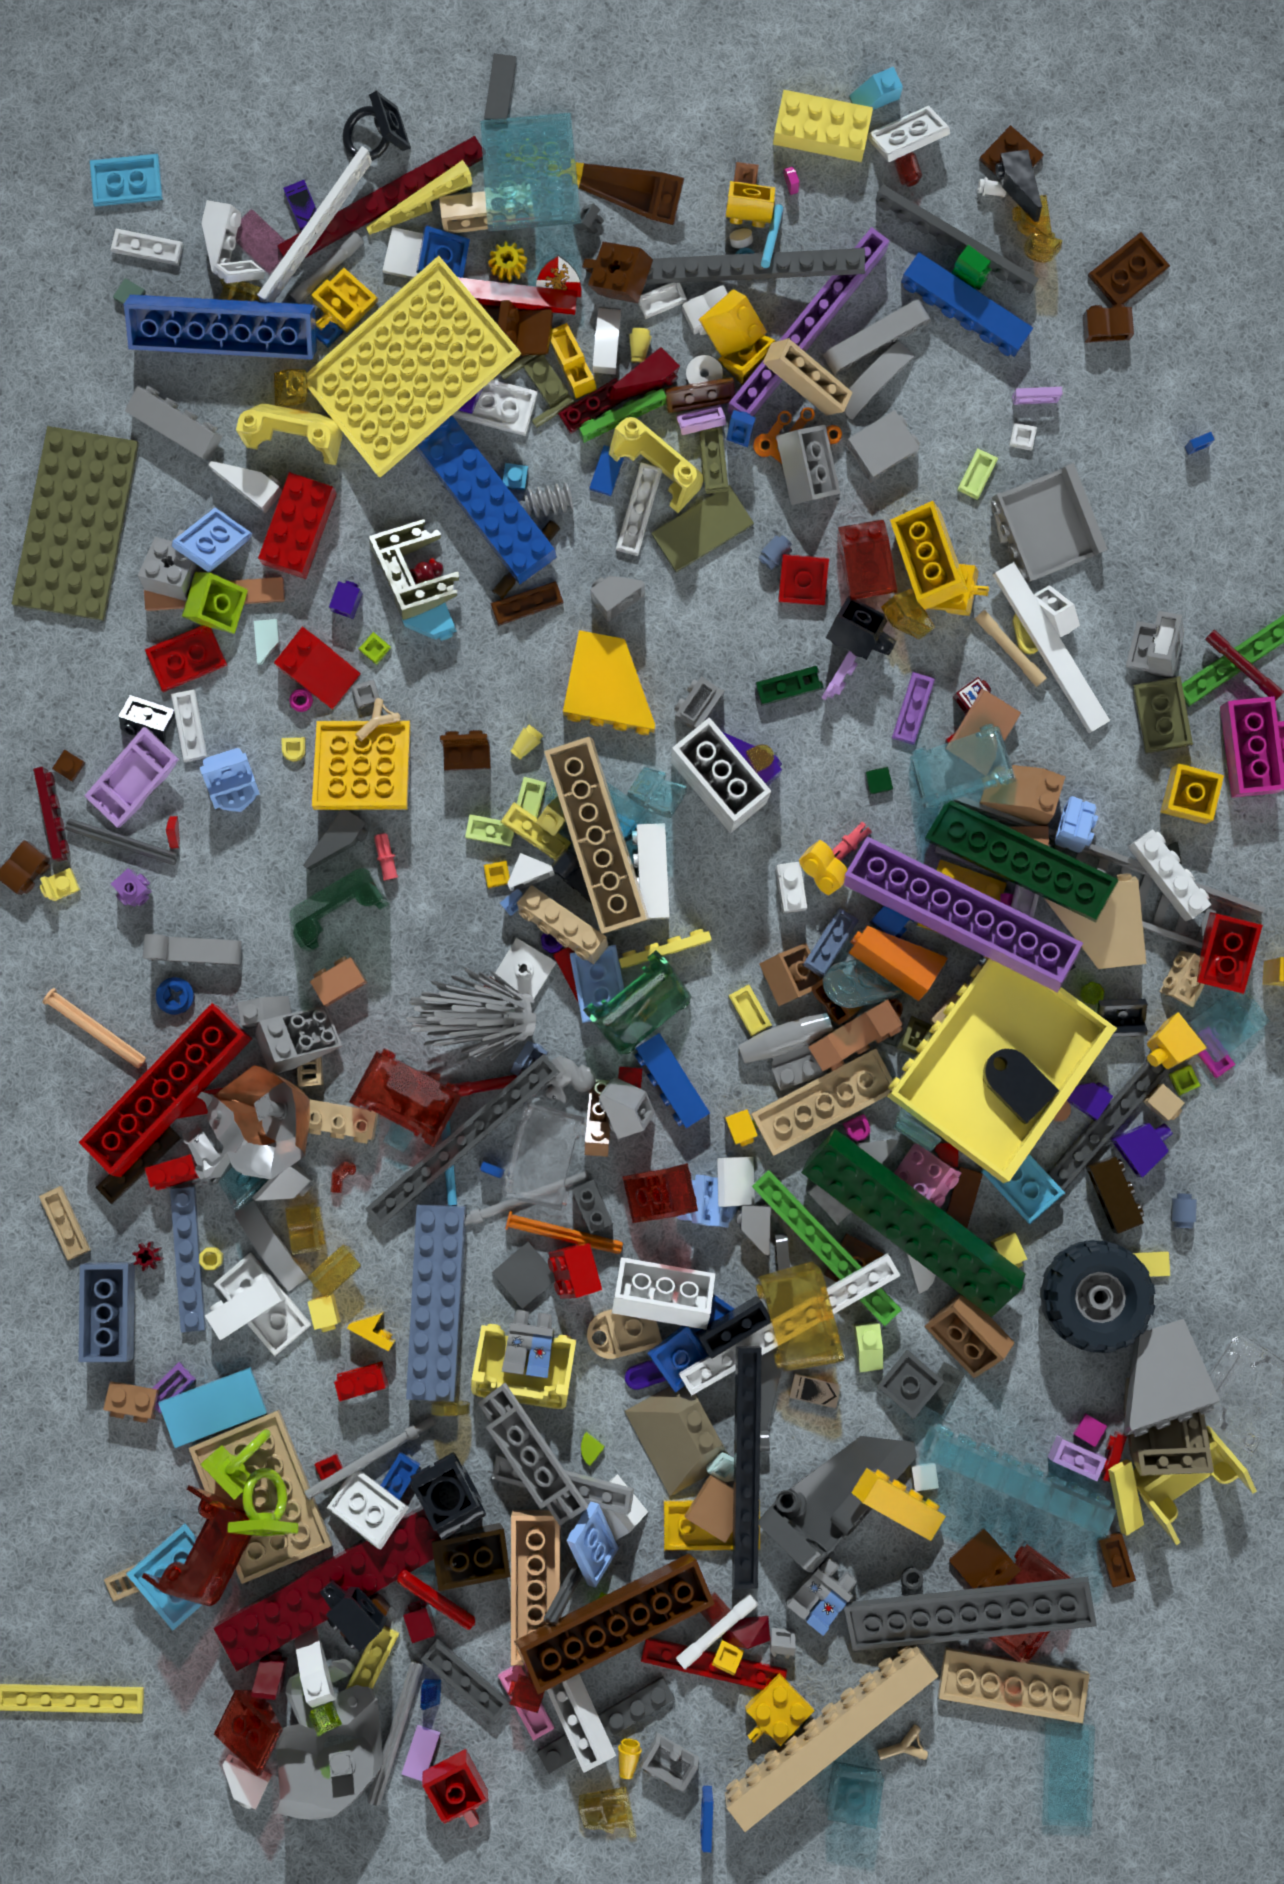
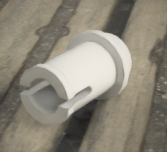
M987 177L979 179L977 193H980L981 196L987 194L1005 197L1006 191L1002 188L1001 182L988 180Z

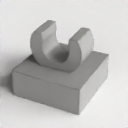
M771 1628L770 1653H772V1656L776 1657V1653L784 1654L787 1659L790 1655L794 1656L796 1649L795 1631Z

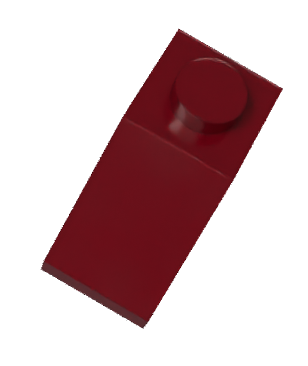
M272 1651L260 1659L251 1697L276 1700L284 1687L288 1661L287 1657H282V1653Z

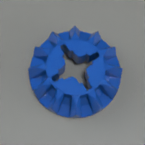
M171 977L164 980L157 988L156 1001L160 1009L165 1013L178 1015L186 1012L193 1005L194 993L192 986L185 979ZM170 987L175 992L183 991L179 996L181 1004L175 1000L167 1002L172 996Z

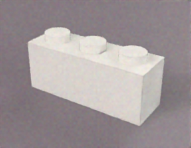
M260 1274L250 1281L252 1286L243 1290L240 1287L229 1294L231 1297L229 1301L223 1304L222 1300L209 1307L211 1312L205 1315L219 1340L226 1338L286 1299L271 1274L266 1277Z

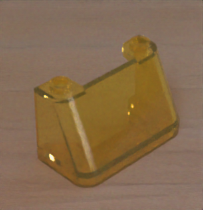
M811 1261L757 1277L759 1284L755 1285L759 1299L763 1298L767 1304L778 1345L777 1354H774L777 1368H781L785 1372L844 1361V1353L821 1269Z

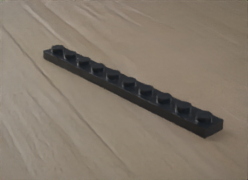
M736 1346L732 1587L734 1590L758 1588L762 1348L760 1346Z

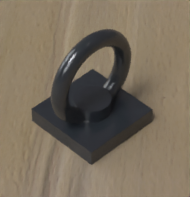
M377 90L369 94L372 106H364L354 111L344 125L343 144L347 153L352 158L358 152L352 143V130L355 124L365 116H374L375 126L382 136L379 145L372 151H369L372 161L379 158L387 150L390 143L401 151L411 148L398 106Z

